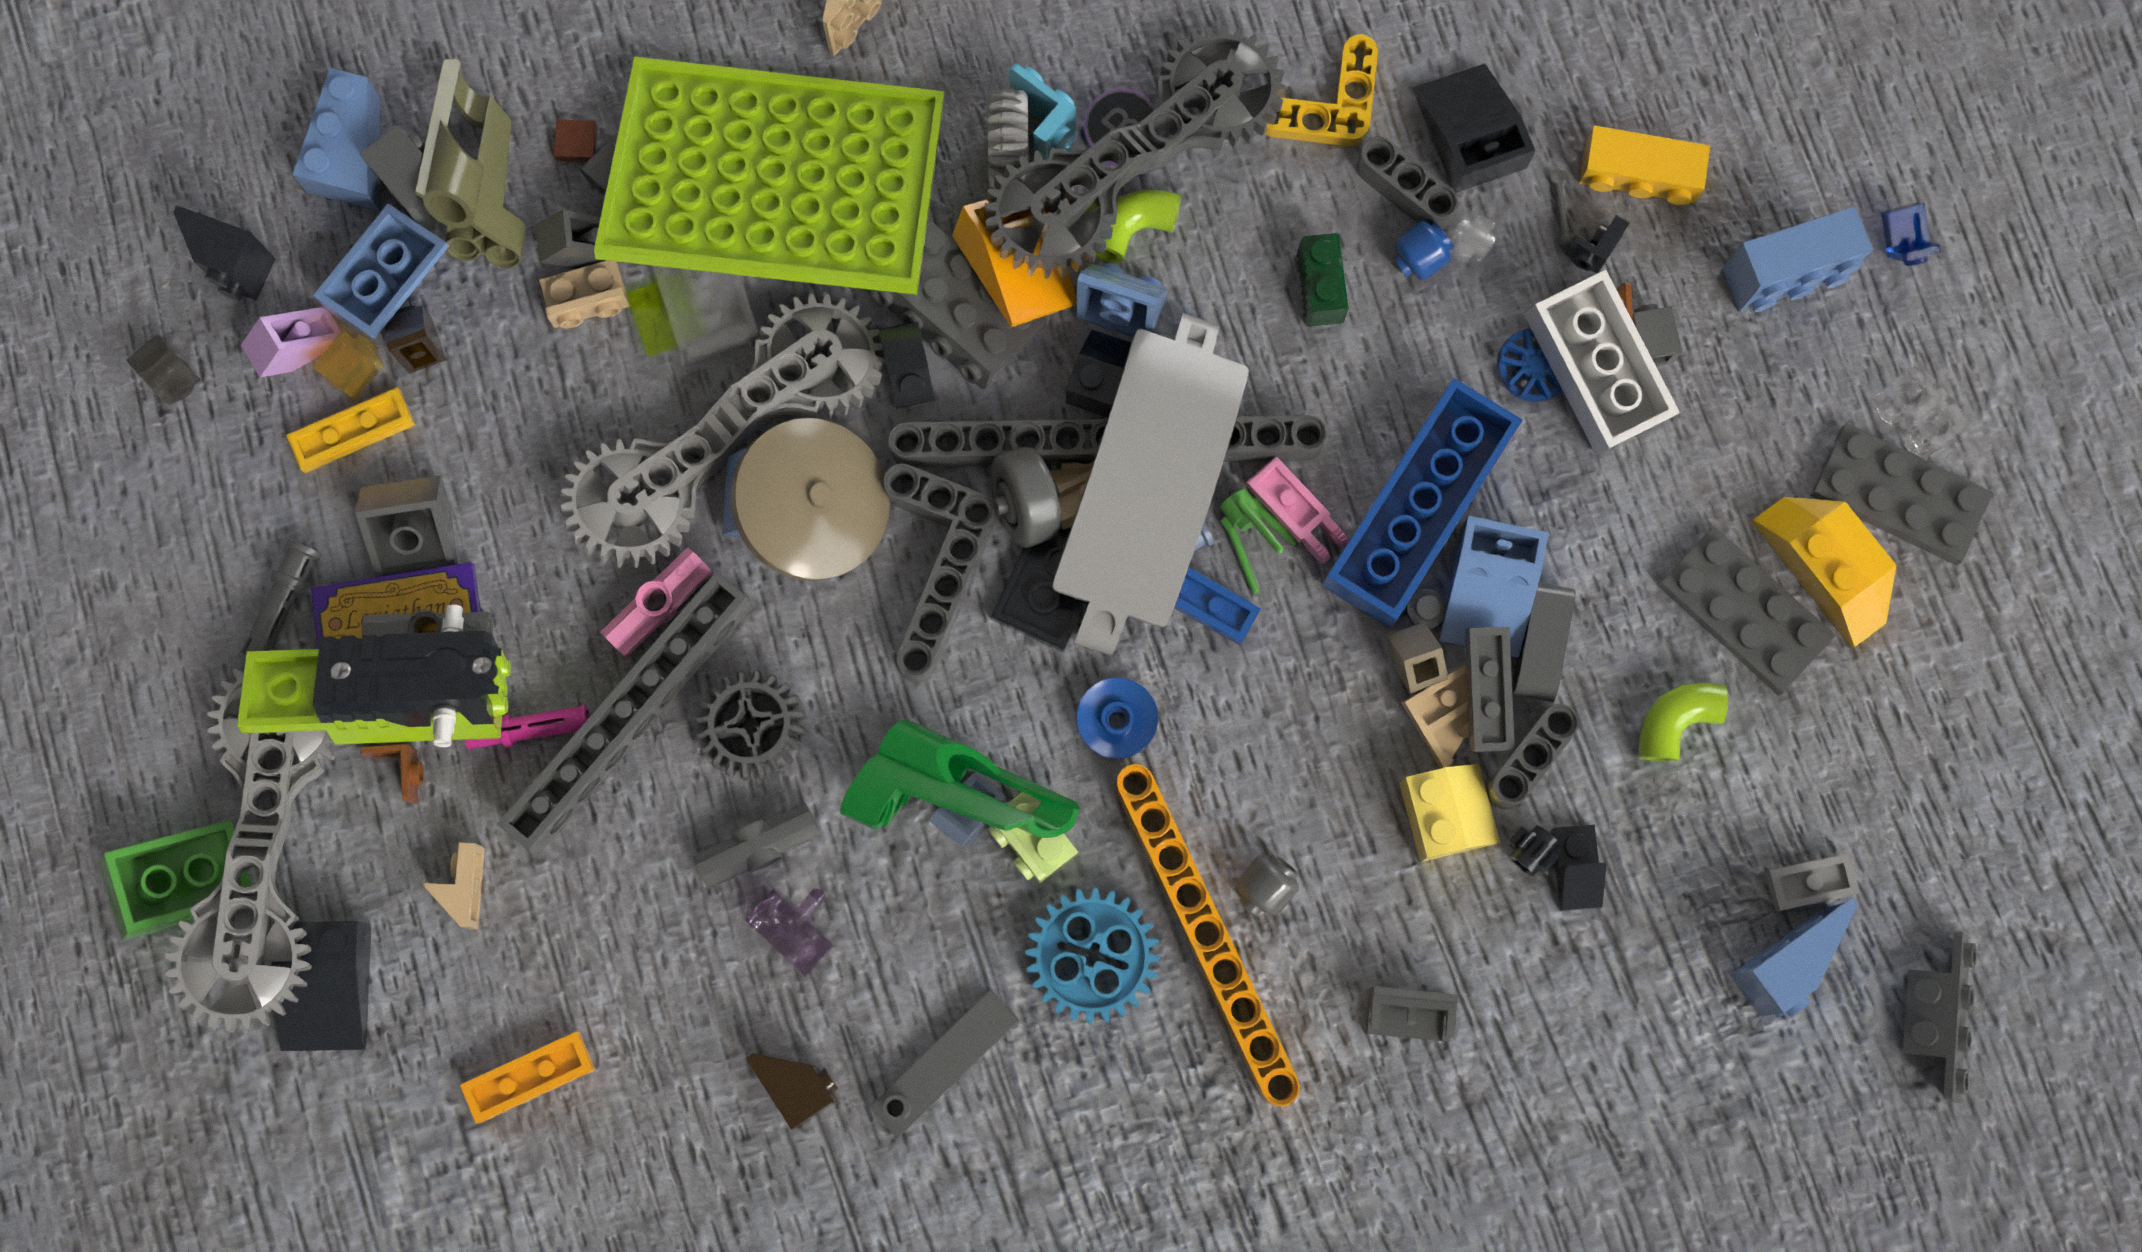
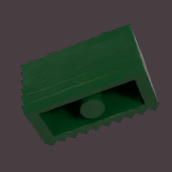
M1339 234L1304 236L1300 240L1296 257L1298 258L1297 264L1299 265L1298 272H1300L1299 279L1301 280L1300 287H1302L1301 294L1303 295L1302 302H1304L1305 324L1308 327L1341 324L1345 320L1349 307Z

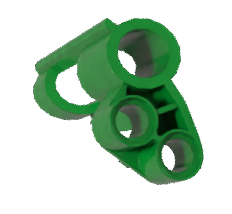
M902 720L889 729L881 742L879 752L871 757L858 773L843 798L840 813L847 818L877 830L882 825L888 826L891 824L892 818L895 817L902 805H907L911 795L1004 831L1019 828L1037 837L1052 838L1068 832L1074 826L1080 808L1078 802L996 766L986 756L964 744L910 720ZM968 768L1039 799L1041 802L1032 813L1028 814L962 784Z

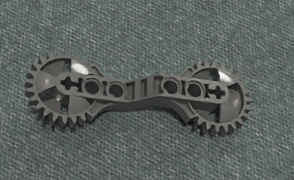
M1226 25L1222 26L1220 34L1217 35L1214 34L1210 26H1207L1205 37H1201L1193 30L1191 31L1190 43L1180 38L1177 44V51L1169 49L1167 62L1162 63L1160 72L1162 76H1158L1157 106L1139 124L1111 130L1091 148L1085 150L1068 151L1051 148L1049 157L1043 160L1040 152L1037 150L1034 153V162L1030 163L1023 155H1020L1018 169L1007 163L1005 165L1006 178L999 175L994 177L996 189H988L987 200L990 203L985 204L984 216L989 217L986 220V231L994 232L991 235V245H1002L1000 249V257L1002 259L1014 255V269L1026 263L1028 264V275L1032 276L1037 267L1043 269L1045 279L1049 278L1051 269L1057 268L1061 278H1064L1066 266L1069 265L1077 273H1080L1082 259L1090 264H1094L1096 256L1094 250L1104 253L1106 249V241L1104 239L1112 238L1113 227L1110 225L1116 224L1117 194L1120 188L1133 177L1163 168L1179 153L1190 148L1221 150L1223 141L1228 139L1234 149L1237 148L1239 137H1242L1250 144L1252 143L1254 131L1263 136L1267 124L1273 125L1275 123L1276 112H1280L1283 99L1280 97H1283L1286 85L1281 83L1284 70L1275 69L1279 59L1278 56L1266 58L1269 49L1268 44L1257 48L1255 46L1257 35L1255 34L1247 40L1242 39V28H1238L1234 36L1228 35ZM1230 49L1237 50L1233 63L1227 61ZM1263 73L1268 84L1240 92L1243 82L1242 74ZM1195 107L1199 109L1201 113L1191 114L1187 112L1185 108ZM1165 130L1173 136L1163 138L1157 135L1156 132ZM1104 161H1112L1116 163L1118 167H1116L1115 169H1107L1101 166L1100 163ZM1081 185L1085 186L1089 191L1079 194L1072 191L1071 187ZM1030 209V226L1021 228L1003 227L1002 217ZM1039 238L1043 239L1040 253L1035 255L1034 251Z

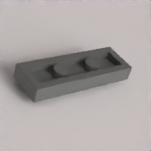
M1510 628L1465 629L1470 752L1515 750Z

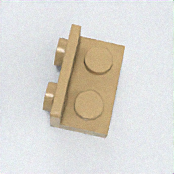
M604 261L539 280L547 306L545 308L546 315L554 328L559 326L564 329L573 328L582 324L584 319L595 316L601 318L612 317L619 314L621 309L630 307L620 267L616 261Z

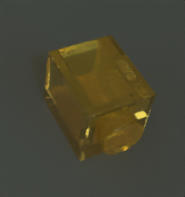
M343 330L313 365V368L326 381L355 401L382 369L384 364L375 355L378 347L361 334L354 339Z

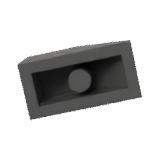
M563 209L537 224L539 262L567 268H581L607 261L595 259L594 253L601 217Z

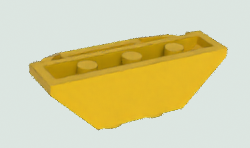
M1783 497L1751 521L1851 648L1857 646L1886 624L1897 565L1846 502Z

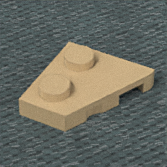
M1466 662L1448 672V680L1423 688L1401 702L1440 769L1450 767L1454 760L1452 757L1463 739L1469 736Z

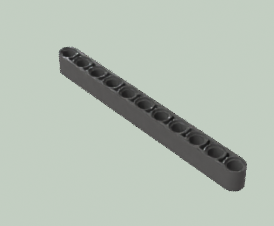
M1310 415L1237 416L1232 434L1237 438L1238 443L1227 448L1223 462L1271 461L1275 456L1281 461L1311 460L1318 456L1323 448L1327 436L1326 426L1322 420ZM1107 419L905 422L893 427L889 433L888 442L892 458L895 462L913 467L992 466V462L997 455L1019 449L1016 443L1023 436H1032L1039 442L1033 449L1042 457L1046 465H1061V463L1074 462L1089 464L1095 459L1099 447L1097 439L1103 435ZM1265 431L1270 432L1277 438V443L1272 446H1265L1258 441L1257 435ZM1302 431H1309L1315 435L1317 443L1314 445H1304L1298 440L1297 434ZM1064 435H1071L1077 439L1078 444L1073 449L1067 450L1059 447L1056 442ZM951 437L957 440L958 445L952 451L945 452L938 449V442L943 438ZM993 437L998 441V445L990 451L981 450L977 446L981 438ZM904 438H913L918 442L917 447L911 452H902L897 448V445Z

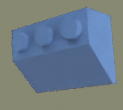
M387 204L314 293L313 297L334 317L357 333L375 339L447 250L449 245L390 204Z

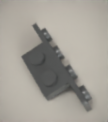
M1954 932L1951 973L1908 969L1903 1041L1904 1054L1946 1058L1944 1100L1952 1103H1961V1094L1966 1095L1968 1093L1969 1071L1968 1069H1963L1964 1052H1970L1972 1043L1971 1028L1966 1027L1967 1010H1972L1974 1005L1973 985H1968L1969 968L1974 969L1976 966L1977 947L1975 943H1971V937L1963 932Z

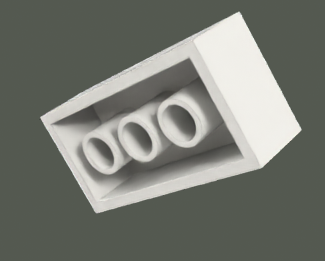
M1606 270L1535 304L1524 314L1596 455L1680 413Z

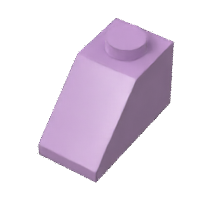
M325 307L259 317L242 342L241 347L261 378L295 371L341 344L345 337L331 313Z

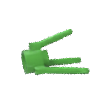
M1242 489L1231 495L1221 504L1220 508L1226 516L1220 522L1229 534L1251 592L1257 594L1259 588L1236 528L1239 527L1241 531H1245L1255 526L1277 553H1282L1284 549L1261 521V518L1291 545H1296L1297 540L1262 506L1257 497L1252 498L1246 489Z

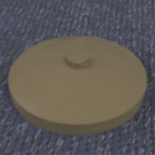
M800 418L786 421L758 436L740 457L731 484L730 499L733 519L747 548L758 560L773 571L789 578L805 581L830 579L845 574L862 564L881 541L887 526L890 508V498L886 494L883 482L885 474L878 459L868 445L845 427L834 422L815 418Z

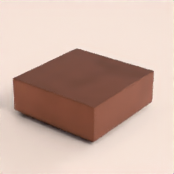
M556 119L555 160L587 162L596 153V121Z

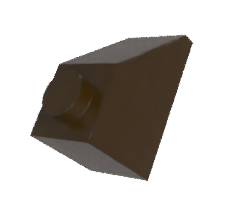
M423 306L403 307L397 310L385 325L387 348L409 374L447 360L433 319Z
M754 1053L746 1058L791 1130L799 1128L838 1101L833 1092L839 1088L826 1068L818 1071L814 1065Z

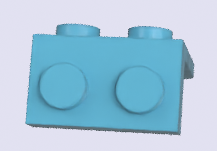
M1014 63L1009 68L1010 88L1025 91L1028 96V112L1042 122L1033 132L1034 153L1038 150L1043 160L1048 159L1051 148L1071 151V144L1076 139V107L1073 100L1065 92L1059 89L1053 91L1045 85L1042 77L1031 67L1026 66L1023 68L1019 64Z

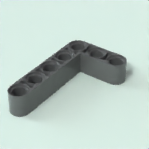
M897 464L888 469L883 481L891 504L949 527L897 654V664L904 679L918 684L930 679L936 669L994 529L996 516L993 502L983 493L907 464ZM899 479H909L914 483L912 489L904 494L896 493L892 487ZM937 493H945L951 498V501L944 508H934L929 503L931 497ZM980 507L988 512L987 518L979 523L969 521L966 515L972 508ZM968 544L973 549L970 557L960 560L952 556L951 551L956 545ZM944 580H952L958 585V589L953 595L945 597L936 592L937 585ZM934 616L941 619L943 622L942 627L936 633L928 634L920 628L921 623L927 617ZM915 653L923 654L927 658V664L919 671H911L905 666L907 658Z

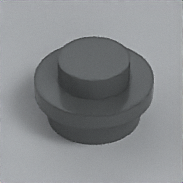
M1422 589L1415 592L1406 605V614L1413 625L1425 622L1429 629H1433L1443 622L1447 604L1438 592L1431 589Z

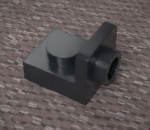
M1616 215L1609 227L1603 223L1600 225L1590 242L1575 235L1565 254L1570 257L1572 263L1578 268L1585 271L1592 270L1598 274L1622 238L1630 222Z

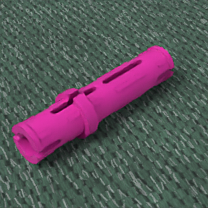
M585 704L579 707L545 711L518 717H511L510 714L502 715L501 738L464 740L468 750L498 744L511 747L515 746L516 741L575 732L590 717V712Z

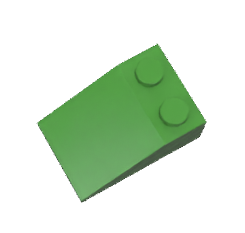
M231 820L106 852L102 855L98 864L121 941L179 925L180 921L188 922L194 919L190 909L207 898L218 887L223 878L226 852L234 833ZM246 870L240 876V885L242 887L251 886Z

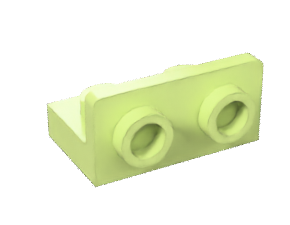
M1022 792L1007 804L1029 814L1040 803L1036 798ZM993 826L988 828V831L1001 848L1009 844L1018 857L1013 863L1027 881L1034 876L1039 884L1078 854V851L1065 834L1052 838H1042L1019 828L1008 831Z

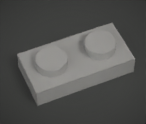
M1849 853L1765 872L1776 912L1860 894Z

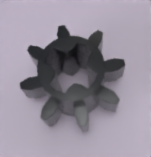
M1535 825L1530 832L1521 826L1509 840L1511 843L1509 846L1514 849L1509 856L1510 860L1529 876L1533 877L1539 869L1545 875H1548L1560 861L1558 859L1560 857L1559 854L1555 852L1560 846L1559 842L1547 830L1538 825Z

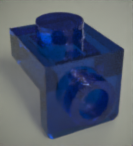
M1916 202L1881 212L1888 258L1903 261L1905 266L1925 263L1928 261L1929 255L1941 252L1940 244L1930 242L1925 203Z

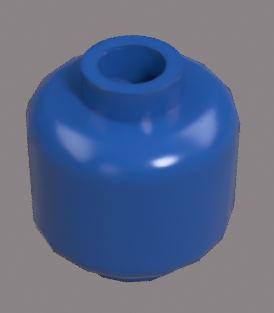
M1421 221L1395 241L1398 255L1393 260L1406 277L1413 273L1418 279L1426 280L1451 261L1449 250L1454 246L1436 222L1430 225L1425 221Z

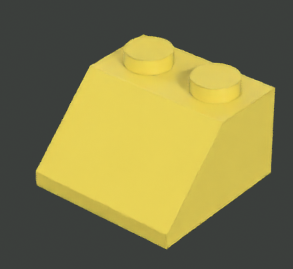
M1479 764L1445 767L1405 777L1399 783L1420 862L1501 843Z

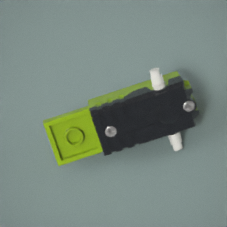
M448 605L445 607V618H443L441 632L383 634V637L362 635V638L341 636V639L327 636L320 637L319 649L247 651L237 727L241 733L326 730L335 745L433 741L435 746L449 747L452 745L451 740L501 738L502 715L508 712V699L505 697L508 692L506 678L511 675V662L506 659L502 649L498 648L492 634L486 631L463 630V608L459 605Z

